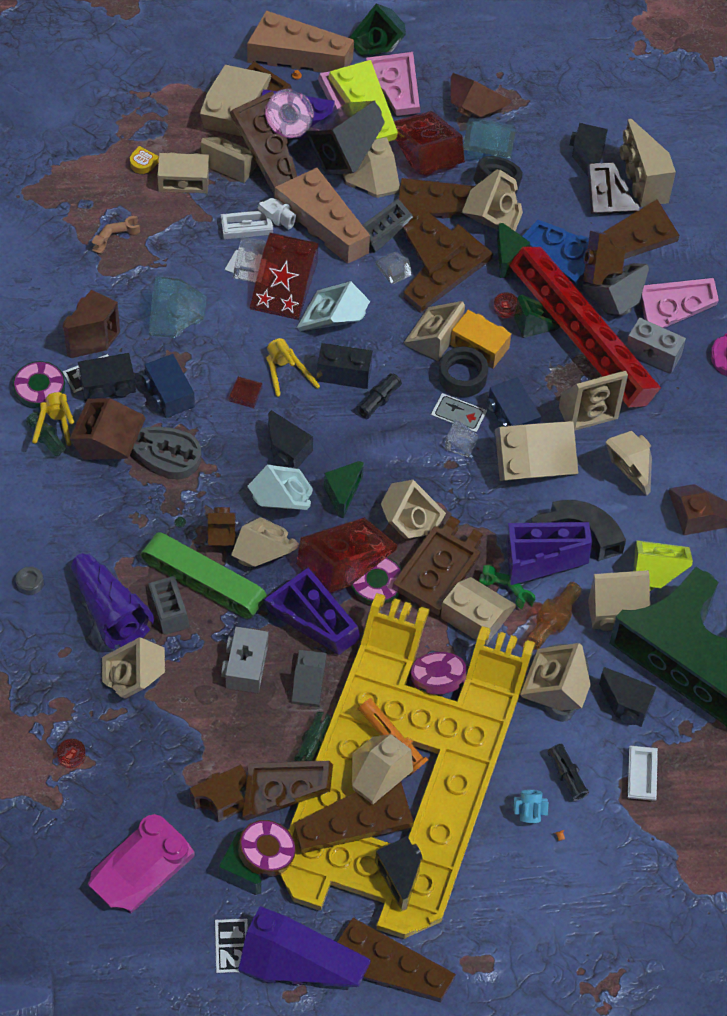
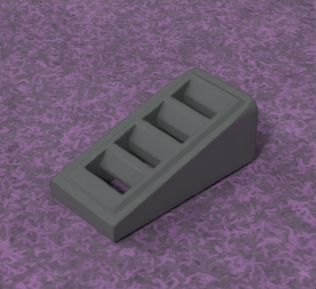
M399 199L362 224L370 235L369 245L375 252L382 248L413 218V215ZM396 210L402 215L399 219L394 214ZM389 217L393 221L391 225L387 221ZM383 225L385 229L381 230L379 227ZM375 231L377 235L373 237L372 233Z
M175 576L148 583L163 634L189 628L188 615ZM170 589L173 590V591L166 592V593H163V594H159V595L157 594V593H159V592H163V591H166V590H170Z

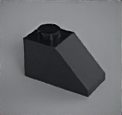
M579 123L577 132H572L569 146H573V159L588 176L587 165L601 162L608 129Z
M271 410L268 413V431L273 459L281 467L297 469L313 451V436Z
M604 667L599 685L615 717L620 718L626 724L642 727L653 701L656 687Z
M408 836L376 850L375 863L401 911L408 907L419 874L420 863L423 859L420 849L416 844H411Z

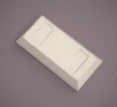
M629 746L628 798L656 801L658 748Z

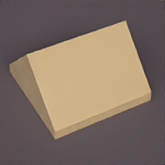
M222 137L202 138L201 154L209 155V168L245 183L258 165L250 149Z
M463 301L428 307L404 344L439 361L450 345L452 329L464 315L465 304Z

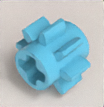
M522 790L521 798L514 797L513 811L514 814H520L519 820L522 822L538 823L541 822V815H548L549 802L547 798H542L541 791Z

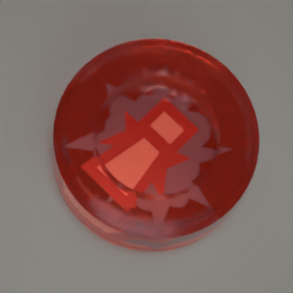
M508 292L497 295L493 306L495 313L503 318L515 316L517 297Z
M66 739L61 742L57 748L59 763L70 769L81 766L86 759L84 744L77 739Z

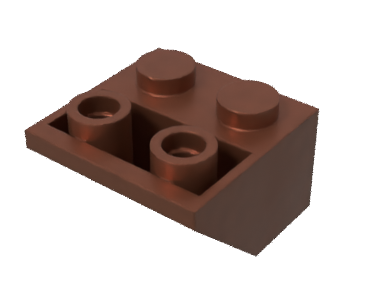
M90 290L86 297H82L79 300L74 313L71 316H67L63 323L64 343L68 357L75 358L108 350L120 333L117 301L93 290Z
M111 398L87 399L70 440L83 459H128L146 418L143 414Z

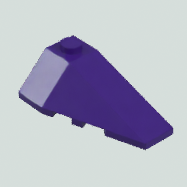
M260 906L246 932L238 970L240 973L270 983H276V980L292 981L293 984L313 982L322 983L323 986L359 987L371 961L369 958L285 915Z

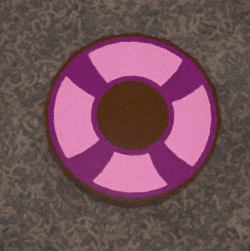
M258 820L250 823L242 831L238 841V854L243 864L259 875L263 873L268 874V876H276L285 872L292 864L296 853L295 840L291 833L281 824L271 820Z

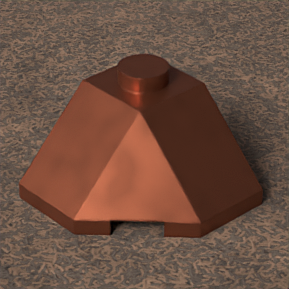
M455 73L451 75V103L459 107L457 112L467 117H470L471 114L482 117L510 105L512 101L472 79Z
M696 484L669 489L683 535L727 528L726 500Z

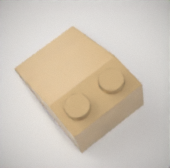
M225 65L209 89L200 112L204 129L242 136L230 112L232 109L262 96L263 89L267 90L271 74Z
M623 371L578 383L562 392L559 409L565 422L573 421L575 431L618 419L628 376L627 372Z
M573 421L506 426L495 429L500 481L578 474Z

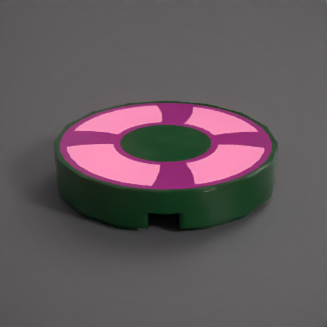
M36 361L28 363L15 374L13 380L15 396L20 403L29 408L40 407V403L46 402V397L54 392L64 394V375L57 366L50 362Z
M381 555L367 556L356 563V571L352 568L350 586L355 597L366 605H372L376 593L385 595L384 604L390 601L392 603L393 599H397L400 596V593L393 590L392 586L402 572V569L397 562L389 557H382Z

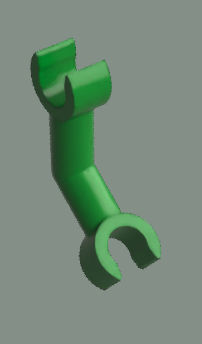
M483 566V574H480L479 578L481 584L491 585L495 582L507 585L517 597L515 603L520 609H523L526 601L530 606H533L535 595L531 591L524 590L520 583L510 585L509 575L496 572L493 566Z

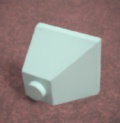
M351 281L317 290L297 329L305 331L358 322L365 316V310L370 301Z

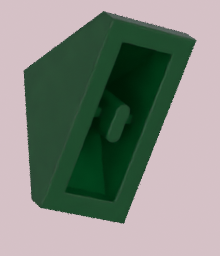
M504 223L498 224L497 232L500 278H506L513 271L509 265L521 248L530 247L528 240Z
M522 294L517 297L514 319L523 338L557 330L560 327L540 302Z
M361 461L324 473V489L338 517L344 518L363 478L364 463Z
M240 831L237 832L219 865V879L254 895L261 894L259 874L247 868L238 854V841L242 833Z

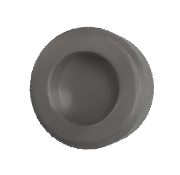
M35 567L21 569L16 575L18 590L25 595H34L41 591L44 585L42 572Z

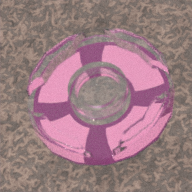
M283 89L270 97L266 104L265 116L268 125L275 133L282 137L295 138L300 137L310 128L314 118V111L311 102L304 94L297 93L293 89Z

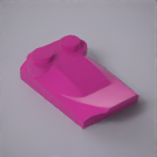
M156 814L148 815L143 818L139 828L91 871V877L87 885L111 908L120 907L132 913L195 856V853L186 839L163 817Z

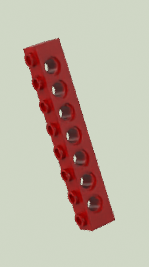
M522 247L509 265L602 377L623 371L627 372L628 376L622 399L628 407L647 406L661 389L659 384L543 248Z

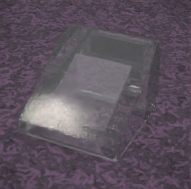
M397 252L375 262L376 266L391 284H395L412 275L409 259Z
M454 420L446 437L445 449L469 458L479 435L460 421Z

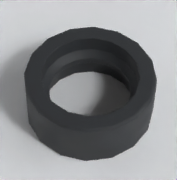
M486 156L479 160L473 178L476 185L498 169L514 178L519 188L523 172L515 163L498 156Z
M455 347L447 351L441 358L439 366L441 386L448 393L458 397H470L481 392L486 385L489 367L487 359L481 352L470 347ZM466 363L475 367L479 374L472 380L462 381L452 377L448 370L455 364Z

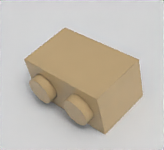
M159 153V192L208 193L209 155L197 153Z

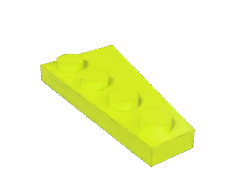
M371 60L330 71L328 79L345 103L376 101L385 121L376 139L387 137L388 142L395 140L398 132Z

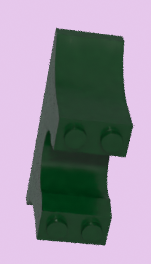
M695 567L676 590L663 600L641 609L621 610L615 618L609 644L727 726V638L714 635L703 624L711 608L718 581L709 572Z

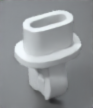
M274 198L258 204V209L268 218L272 219L275 225H283L288 230L293 227L296 214L290 211V205H283L280 200Z

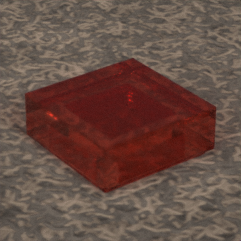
M238 376L229 396V402L255 408L262 391V383Z

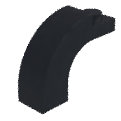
M577 500L552 502L550 513L542 512L531 518L530 523L589 522L592 539L591 547L598 561L623 554L626 539L619 525L608 513L590 503Z

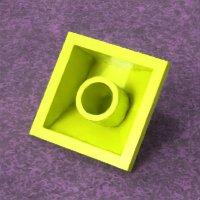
M636 540L633 571L649 570L650 591L654 590V587L662 588L692 566L693 559L690 547Z

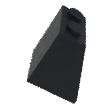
M376 101L348 102L305 132L325 174H352L358 170L385 121Z

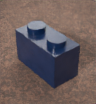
M174 354L144 364L145 375L142 376L143 383L147 390H152L154 404L158 410L162 409L166 418L195 407L194 391Z
M518 377L490 387L489 397L486 402L489 411L495 413L498 418L499 427L540 424L541 416Z

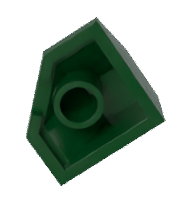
M376 3L349 38L354 40V48L360 55L391 53L406 35L405 23L392 9Z

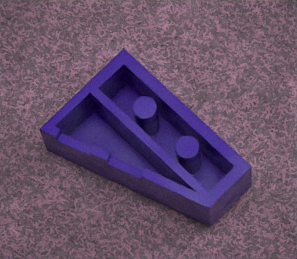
M589 522L508 523L506 548L510 585L589 564L592 546Z
M309 568L302 571L264 599L270 614L338 655L361 639L358 626Z

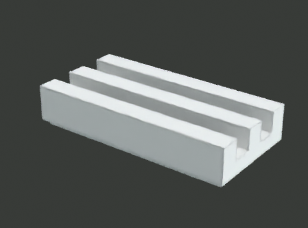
M261 211L221 214L224 239L273 235L272 219L268 218Z

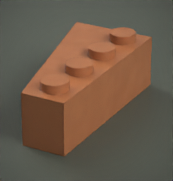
M266 11L247 43V63L263 61L267 62L269 66L277 67V64L291 65V69L301 70V68L307 67L313 68L314 72H330L350 66L353 60L354 40Z
M318 168L275 187V199L280 200L283 205H290V211L296 214L295 222H300L313 237L317 236L324 241L325 246L347 264L369 254V233Z

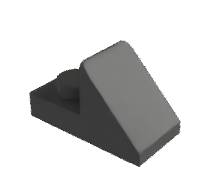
M299 650L298 662L295 667L292 704L320 707L327 653Z

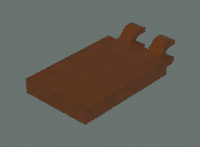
M453 516L449 517L442 529L437 526L432 528L392 586L393 590L429 609V611L438 616L442 610V602L455 585L465 579L481 553L477 549L482 542L480 539L483 533L473 529L465 542L454 537L459 529L457 526L460 520Z

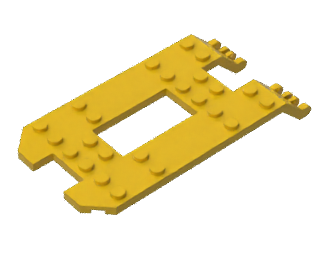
M376 593L370 608L361 645L316 758V761H330L333 764L331 790L328 793L299 802L288 830L295 840V857L292 864L280 876L293 902L319 911L322 910L330 886L385 903L376 930L405 939L442 922L521 693L535 642L525 641L522 657L512 655L518 639L516 636L511 635L506 651L502 652L501 649L506 633H498L495 649L489 648L485 644L489 639L491 630L488 627L482 626L458 701L429 694L425 691L406 686L429 609L419 608L416 622L413 624L406 621L412 608L411 603H404L400 617L397 619L395 617L399 609L400 600L393 599L389 616L379 612L384 605L386 597ZM370 697L404 738L408 737L413 740V746L438 754L408 837L412 845L416 844L423 859L420 863L419 874L408 907L403 911L398 906L375 863L376 850L391 843L370 837L301 854L294 829L295 822L356 793L352 788V754L372 737L380 736L357 709Z

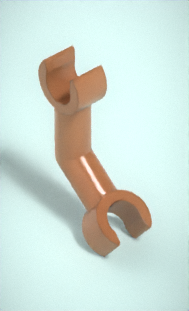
M129 216L125 222L105 225L100 234L93 238L92 243L95 246L92 251L102 254L107 240L113 233L127 232L131 235L138 234L140 232V225H136L138 224V217Z

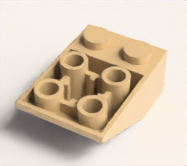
M628 119L626 130H623L624 142L620 146V156L626 162L627 178L631 179L633 183V196L638 198L640 207H645L658 199L660 204L669 203L676 173L670 154L636 122Z

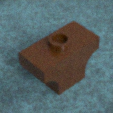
M590 231L588 249L584 253L585 271L583 281L602 285L603 280L609 274L623 273L626 249L613 246L610 243L609 234Z
M214 507V512L208 513V545L235 546L236 512H230V507Z
M240 764L223 773H214L204 782L189 788L190 801L195 810L199 808L210 810L218 822L243 811L244 798L240 791L246 786V772Z

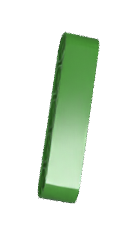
M161 532L155 533L140 554L141 558L151 567L169 577L175 576L178 582L246 619H252L263 604L264 599L267 598L266 592L257 584Z

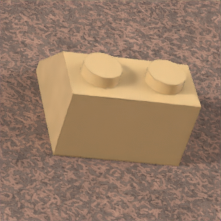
M649 570L594 574L588 599L593 630H613L615 618L621 610H636L650 606Z
M470 577L458 582L442 602L441 619L477 640L482 626L490 628L491 633L485 644L487 646L516 608V604Z

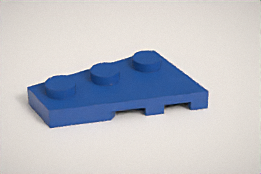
M537 220L522 236L530 242V247H542L566 277L575 285L584 278V253L588 249V237L569 233L563 228Z

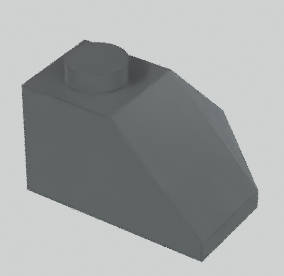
M632 263L623 267L625 271L622 274H609L603 280L602 285L587 282L582 285V288L605 313L617 314L618 316L626 315L632 311L631 308L640 302L649 271L648 264Z

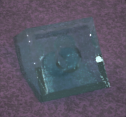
M472 117L467 123L463 150H468V155L482 157V153L511 159L519 126Z

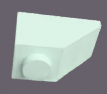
M266 465L248 485L253 494L254 501L262 507L307 510L311 504V501L308 499L312 494L313 488L300 469Z

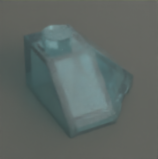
M156 276L152 294L149 335L176 338L193 323L196 325L203 321L207 296L182 279Z

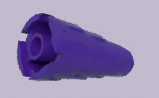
M82 553L73 559L71 571L79 584V589L85 598L89 612L96 622L104 643L109 648L116 650L115 645L119 644L122 647L139 637L144 638L150 631L147 626L148 621L152 624L154 622V616L149 607L136 594H132L128 588H125L105 565H101L91 554Z

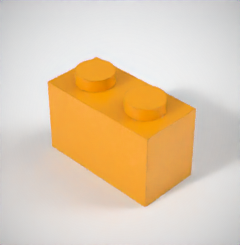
M467 310L452 329L450 345L453 347L465 346L476 349L487 359L488 366L494 369L508 351L512 333L508 332L504 327L497 326L486 320L482 315Z

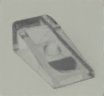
M241 237L234 266V279L258 283L266 241Z

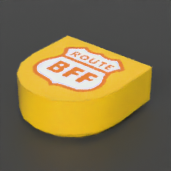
M138 146L130 156V167L139 174L149 173L159 163V156L141 146Z

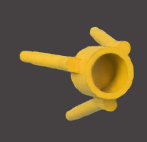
M275 339L269 343L267 351L270 355L266 357V360L270 366L273 387L277 397L280 396V389L275 367L276 363L280 366L288 363L291 366L296 364L316 389L320 388L319 383L296 357L284 339Z
M54 392L46 397V402L40 403V414L32 442L34 444L37 443L47 413L54 420L61 419L66 444L70 446L71 440L67 419L69 424H73V416L67 403L66 394Z

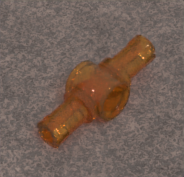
M569 582L559 597H555L553 600L548 598L541 606L536 617L537 625L527 637V640L535 642L534 650L540 649L549 635L554 634L556 631L561 633L567 626L572 616L571 606L582 592V588L577 583Z

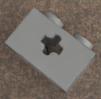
M639 318L629 334L626 347L635 358L671 374L682 356L686 338Z
M235 627L234 637L229 636L226 653H230L229 661L224 660L221 677L226 678V688L259 693L268 650L267 631Z

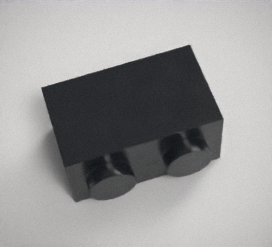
M321 343L317 363V382L368 389L373 351Z
M129 353L78 361L79 377L85 401L87 399L126 396L136 392L135 376Z

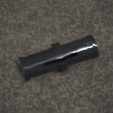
M394 373L388 374L383 382L378 386H374L370 390L368 397L357 406L359 414L369 419L379 406L385 405L389 401L391 394L402 385L401 379Z
M563 744L551 747L547 752L558 770L557 776L559 780L564 781L573 801L585 798L589 791L578 774L579 768L577 764L572 763Z

